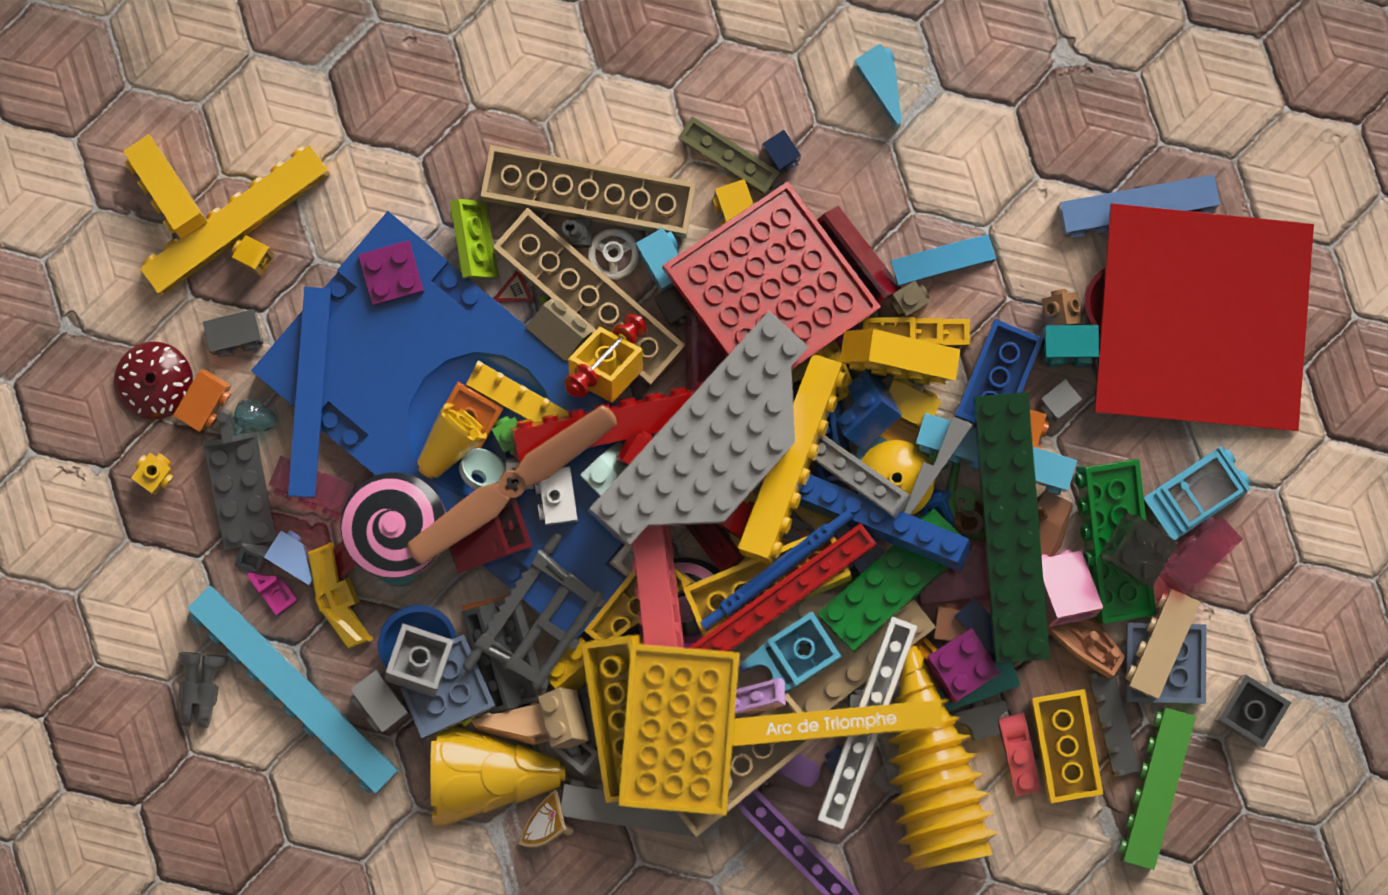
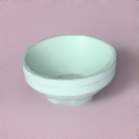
M477 448L461 459L459 471L464 482L476 490L479 487L498 482L500 476L506 471V467L502 460L491 451ZM471 474L480 475L484 483L474 481Z

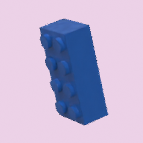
M994 319L954 417L969 422L975 427L973 398L975 396L1022 393L1044 338Z

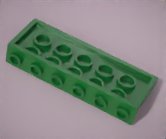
M1129 459L1092 466H1076L1074 482L1079 492L1077 508L1082 518L1080 534L1085 545L1083 555L1103 605V609L1093 618L1098 623L1107 624L1157 615L1140 460Z

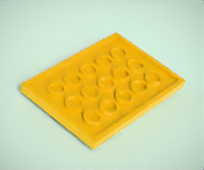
M631 644L619 806L727 815L740 653Z

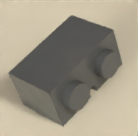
M254 309L203 321L209 351L212 355L217 354L218 358L232 355L233 350L237 348H243V351L255 350L259 348L258 344L264 343L257 312Z

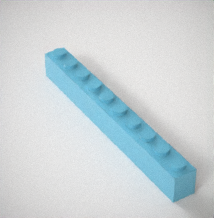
M208 586L187 608L192 613L189 616L190 619L199 627L204 624L211 631L208 636L218 646L223 643L229 649L226 654L237 664L241 661L248 668L245 672L252 680L257 682L260 679L267 686L264 691L274 701L279 698L285 704L282 709L292 719L298 717L304 723L302 729L312 738L315 735L323 741L320 746L330 756L335 753L342 760L339 765L349 775L354 772L361 779L358 784L368 793L371 791L378 793L400 771L214 587Z

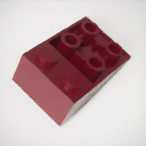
M516 497L509 499L497 517L449 547L458 574L533 548Z

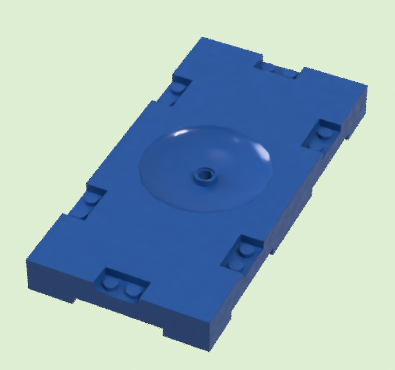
M389 211L384 214L337 269L335 276L324 287L331 288L321 431L375 476L383 473L398 472L412 475L424 481L437 493L446 512L475 491L461 477L459 471L461 459L438 478L424 476L418 470L417 460L431 432L432 425L457 381L466 385L478 361L568 411L583 409L584 412L594 410L593 406L609 403V407L619 405L617 402H610L589 390L583 398L571 396L566 391L564 379L569 375L568 361L563 360L531 333L526 328V325L490 295H487L468 278H463L462 273L452 266L448 260ZM409 240L424 292L373 306L358 255ZM302 311L251 370L294 408ZM505 407L497 419L498 421L508 416L510 419L515 417L517 422L526 420ZM491 430L481 449H486L497 455L506 467V459L515 458V455L512 456L509 453L505 456ZM621 440V443L624 445L626 440ZM617 442L588 447L562 467H570L577 522L546 526L545 520H540L538 505L543 504L541 494H536L534 484L533 489H524L523 493L516 497L533 548L483 565V567L509 589L516 588V581L523 579L521 573L531 568L532 562L539 550H544V546L554 533H560L562 540L549 556L568 573L572 570L574 576L593 592L596 590L602 591V599L607 603L627 578L609 563L624 544L616 539L609 530L587 511L600 496L581 478L580 474ZM471 474L474 481L484 483L480 475ZM541 571L522 599L541 615L561 584ZM570 591L549 622L566 632L581 612L586 601ZM604 605L595 608V610L592 612L584 626L581 628V630L575 637L576 640H578L585 633L584 630L586 629V627L591 623V621L595 618V616L599 613V611L603 608Z

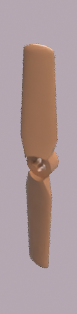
M605 406L598 407L528 453L516 469L505 471L500 476L498 482L477 488L408 542V550L411 556L419 564H424L497 517L510 498L520 496L527 486L547 480L617 425L614 414ZM510 477L512 480L517 478L519 480L516 490L512 487L508 489L505 487L508 482L507 478Z

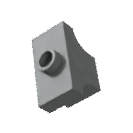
M985 700L971 703V709L952 713V716L961 717L956 723L965 725L970 731L972 741L1000 735L998 720L1008 709L1006 701L986 705Z

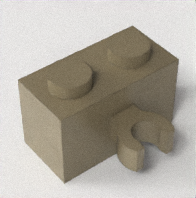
M553 299L544 303L526 326L531 333L565 361L592 333L583 320L572 316L564 304Z

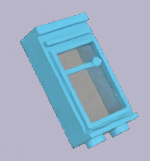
M1220 446L1144 497V503L1148 505L1154 514V521L1157 525H1161L1169 538L1166 539L1168 543L1175 541L1251 490L1248 486L1250 484L1249 478L1242 470L1238 471L1234 465L1236 460L1228 449L1224 450Z

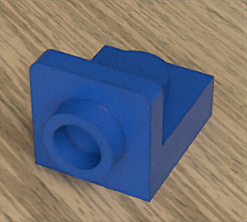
M934 489L930 500L921 511L925 517L931 510L935 509L954 528L955 518L948 503V499L951 496L950 489L942 491Z

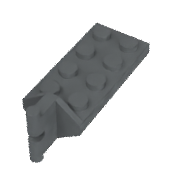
M225 409L217 415L222 437L203 441L224 549L226 550L241 547L243 543L257 544L273 541L277 535L256 431L236 434L233 412L230 409Z

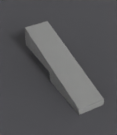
M952 417L934 466L923 462L910 495L911 499L905 508V513H912L973 424Z

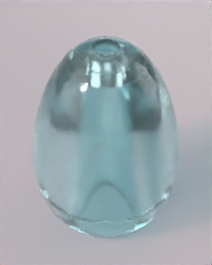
M244 399L238 402L233 421L244 430L265 432L275 427L277 417L263 403L252 399Z

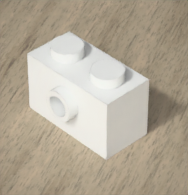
M570 467L561 468L547 480L535 484L536 494H541L543 503L538 505L540 520H545L546 526L578 521Z

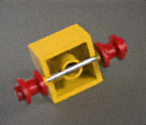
M627 314L623 318V324H618L613 328V333L599 327L568 358L569 375L564 379L566 391L573 397L583 398L589 390L613 402L643 371V349L635 344L637 341L636 337H642L646 333L644 320L638 315Z

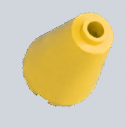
M445 404L441 408L417 460L418 470L428 478H438L482 443L487 436L486 433L481 434L480 431L483 427L474 417L462 409L458 412L452 410L454 406L452 404Z

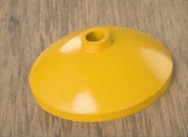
M901 440L879 443L872 447L861 459L863 463L909 495L912 493L923 462L932 465L927 455L919 452L917 446ZM895 473L900 474L901 482H893L892 475ZM935 480L909 515L916 514L928 503L933 494ZM906 504L905 507L901 510V512H904V511H905V508H906L907 504Z

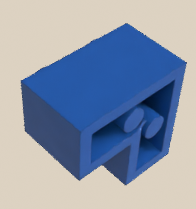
M867 370L863 371L847 386L855 403L836 420L844 436L863 450L870 446L902 416L886 384Z

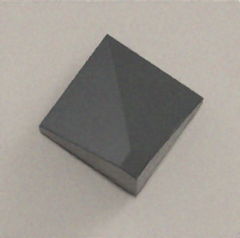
M243 543L235 566L250 573L260 575L266 561L264 556L270 547L267 545Z

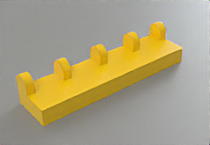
M480 361L476 363L474 371L466 383V386L526 420H532V423L540 422L543 416L557 414L558 418L568 416V410L541 397Z

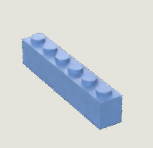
M1213 174L1063 201L1058 205L1063 236L1071 235V239H1078L1087 236L1086 232L1108 233L1111 203L1214 213V209L1220 206L1215 175Z

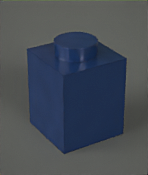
M785 130L762 143L763 151L779 173L782 171L789 173L799 166L798 161L801 159V154Z

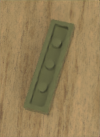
M693 116L678 137V140L741 180L745 179L747 184L764 195L779 175V171Z

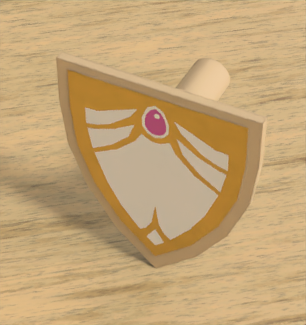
M556 789L536 807L529 817L521 834L519 845L528 848H538L549 844L562 833L567 836L573 833V826L564 822Z

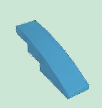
M984 235L891 260L890 263L897 286L899 287L913 281H923L996 260L989 235Z

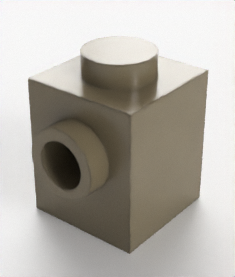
M913 281L895 292L891 297L893 302L890 304L897 316L911 317L927 307L929 303L927 298L930 296L922 284L918 285L916 281Z

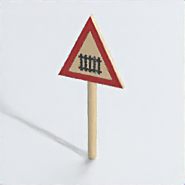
M515 271L493 299L503 303H534L528 290L533 285L530 282L525 283L521 274Z

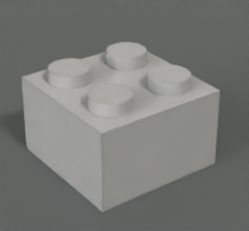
M402 624L385 673V681L436 697L454 640Z
M375 670L350 689L354 694L350 697L359 710L365 709L370 716L366 719L375 731L381 730L387 733L411 715L409 709L391 685L385 681V677L380 671Z

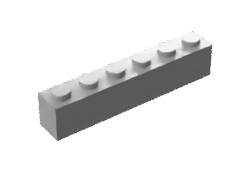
M571 780L570 785L564 784L561 810L564 817L696 837L675 811L619 806V801L606 803L603 784H597L596 789L586 787V782ZM720 818L697 837L717 840Z

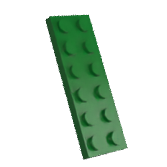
M935 509L931 510L921 519L960 535ZM893 545L818 612V617L855 653L881 630L891 617H895L949 567Z

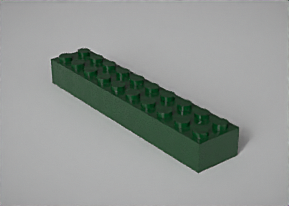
M1029 393L975 396L973 398L994 663L1050 659Z

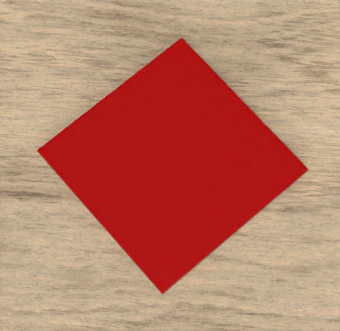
M1111 203L1094 412L1299 431L1314 224Z

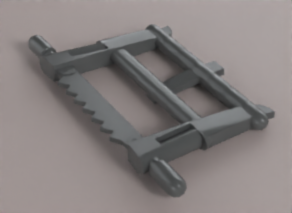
M554 533L544 546V550L540 549L531 568L521 573L523 579L516 581L517 587L511 589V595L504 598L506 603L499 606L500 612L493 614L494 620L487 623L488 630L477 640L473 646L475 650H472L463 663L465 671H471L483 652L505 664V669H511L531 680V685L534 689L543 687L546 690L548 676L568 647L575 650L580 642L575 637L595 608L601 607L606 601L602 599V591L596 590L593 592L574 576L572 570L568 573L549 556L562 540L560 533ZM543 571L559 582L561 586L513 654L495 642L494 638L539 573ZM572 591L585 600L586 604L569 629L564 632L549 621L568 593ZM546 630L560 642L540 671L524 662L523 659L541 632Z

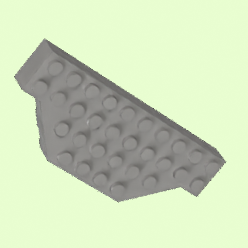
M768 311L587 511L626 547L646 527L721 524L795 443L791 366L806 351L808 346Z

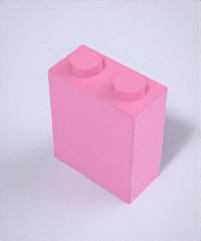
M1065 550L1052 557L1042 555L1047 627L1091 619L1103 609V605L1082 551L1071 552V550Z

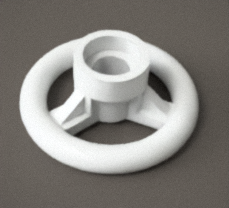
M615 228L603 230L592 239V247H588V261L610 280L622 279L631 274L638 264L637 242L624 230ZM610 236H617L623 238L626 242L621 245L618 242L611 241L605 245L601 241ZM596 249L601 251L605 260L609 262V271L602 269L597 263L595 257ZM612 249L618 251V255L614 258L608 254ZM631 249L632 257L630 263L625 269L618 271L617 262L623 258L625 252Z

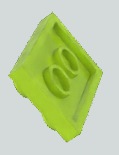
M467 199L451 200L450 216L454 223L455 244L458 247L460 258L459 269L463 278L481 280L499 278L486 202Z

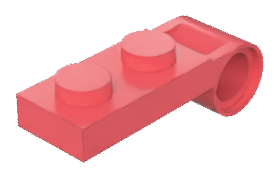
M1024 713L999 718L998 727L1004 744L1015 796L1041 791Z

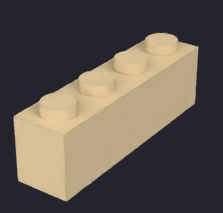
M1173 589L1168 590L1167 593L1162 592L1156 607L1160 608L1156 618L1151 617L1146 631L1149 632L1146 642L1141 641L1135 655L1139 656L1136 665H1130L1125 679L1128 680L1126 687L1153 699H1159L1200 605V601Z

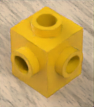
M149 453L147 457L143 455L135 465L137 470L131 479L156 496L161 488L166 489L174 478L172 473L175 470L169 467L171 461L162 454L158 453L157 456ZM157 469L156 474L152 476V471Z

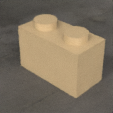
M557 688L538 697L551 747L570 749L590 740L577 690Z

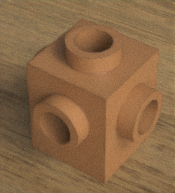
M1066 289L1052 291L1050 297L1041 299L1046 326L1083 324L1078 293H1067Z

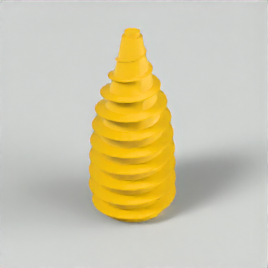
M917 646L909 648L900 672V678L898 679L900 682V694L894 701L897 703L941 700L943 728L899 731L897 736L887 741V743L899 746L898 755L887 762L888 764L899 766V775L888 783L900 786L901 795L891 803L903 806L904 815L893 823L906 826L907 835L896 843L910 847L911 855L902 862L913 864L914 871L993 855L990 839L999 833L998 831L987 829L985 820L995 812L982 810L980 800L990 793L977 790L975 781L983 776L984 773L971 771L968 763L978 754L967 753L962 746V743L971 735L958 734L953 724L961 717L949 714L945 704L950 699H944L940 696L935 686L937 682H933L926 667L927 664H925L921 651H918Z

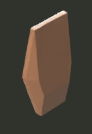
M1044 490L1037 498L1038 509L1044 507L1048 518L1039 521L1042 555L1052 557L1062 546L1073 503L1059 495Z
M1094 618L1048 627V633L1073 657L1108 679L1115 675L1125 659L1118 646L1102 625L1096 622Z

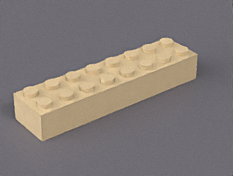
M490 145L481 199L489 203L522 209L528 208L533 211L576 219H590L593 222L652 233L664 228L666 233L671 231L674 237L687 239L696 183Z
M527 208L493 246L495 253L549 300L553 299L561 302L572 316L583 320L587 328L592 332L590 335L599 327L613 333V328L618 324H623V318L627 314L640 316L645 322L646 333L642 337H636L635 345L643 349V371L638 377L649 387L656 383L685 350V344L530 209Z

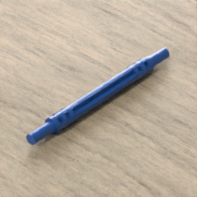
M847 509L828 525L824 523L722 601L718 609L699 622L703 629L707 631L726 615L728 617L833 538L837 530L854 518L852 513Z

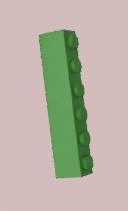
M1166 707L1162 708L1161 712H1156L1153 722L1156 732L1154 738H1149L1146 752L1150 753L1147 763L1143 762L1139 773V778L1143 780L1140 789H1135L1132 803L1136 804L1134 813H1129L1125 829L1129 830L1127 839H1122L1118 854L1122 855L1121 861L1155 870L1196 716Z

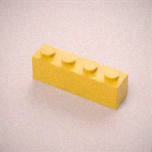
M149 134L123 151L128 159L124 162L132 175L136 173L139 175L138 185L145 195L150 192L153 197L150 203L158 215L163 212L166 217L163 223L171 234L176 232L183 239L208 222Z

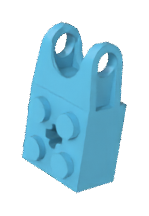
M810 612L767 640L766 643L739 666V670L745 672L759 666L768 667L772 672L773 679L781 678L785 681V693L800 687L843 659L815 614ZM803 643L807 646L809 644L812 646L808 656L805 654L800 656L799 654L802 650L800 645Z

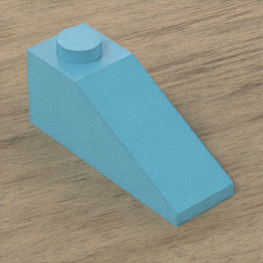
M880 43L855 59L853 66L895 129L901 126L902 118L894 64L896 59L888 47L884 49Z

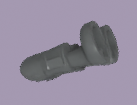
M179 652L178 661L184 666L185 681L180 682L178 695L179 702H181V725L192 726L194 707L198 706V727L209 728L213 707L218 700L219 686L213 683L214 676L219 668L226 666L227 657L203 655L202 682L199 684L196 681L201 654Z

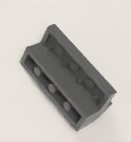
M505 599L462 611L472 650H475L474 644L488 630L487 623L494 620L493 614L500 612L499 606L506 603ZM521 601L494 638L495 642L513 654L529 632ZM532 646L523 661L540 671L535 649ZM482 652L477 665L496 708L490 710V713L509 710L523 704L539 701L538 697L547 693L543 687L534 689L531 685V680L511 669H505V664Z

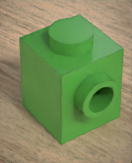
M506 416L494 423L496 427L492 429L505 456L509 453L512 456L515 455L510 434V428L516 427L517 420L515 417L510 419Z

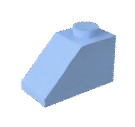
M291 530L287 534L280 531L264 558L309 586H312L313 580L307 549L304 544L300 543L303 538Z

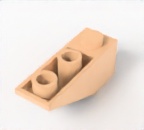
M539 701L530 703V706L514 707L497 714L484 713L479 718L472 719V724L478 732L531 745L549 742Z

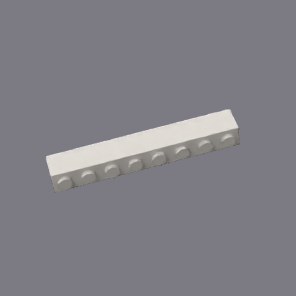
M894 617L889 619L858 707L888 705L890 703L917 629L916 625ZM878 733L846 737L817 820L844 829Z

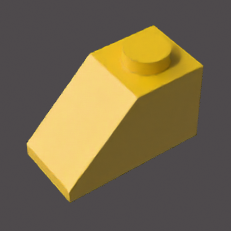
M247 235L244 236L243 240L239 238L231 251L234 253L232 255L234 261L262 277L275 256L268 246Z

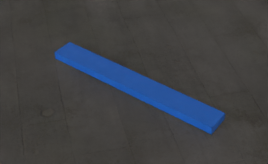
M304 287L288 489L289 497L316 498L331 288Z

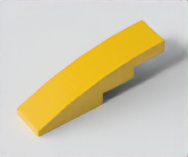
M883 317L866 318L863 320V330L875 329L943 346H970V319Z

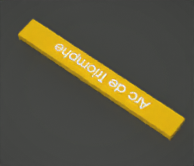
M941 700L734 719L732 747L943 728Z

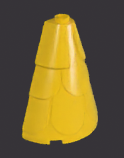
M459 725L434 735V741L431 742L430 781L431 806H434L432 813L433 826H447L480 813L485 814L513 802L520 803L561 787V781H566V766H561V760L521 744L513 745L486 733L481 734Z

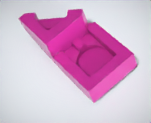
M250 572L247 574L250 581L276 616L281 615L299 602L283 579L277 576L259 575Z

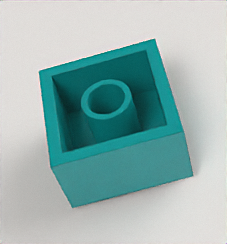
M1098 325L1045 326L1040 332V337L1044 338L1040 347V363H1047L1049 368L1063 367V364L1073 363V367H1089V364H1092L1099 357Z

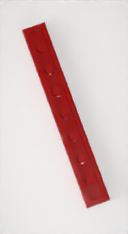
M860 523L689 648L731 652L868 553L877 544Z

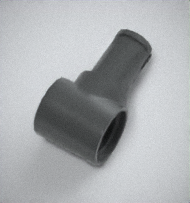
M570 219L563 222L562 232L567 235L568 243L573 248L592 247V220Z

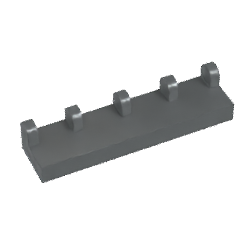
M1098 672L1087 674L1113 777L1140 771L1116 675L1108 679Z

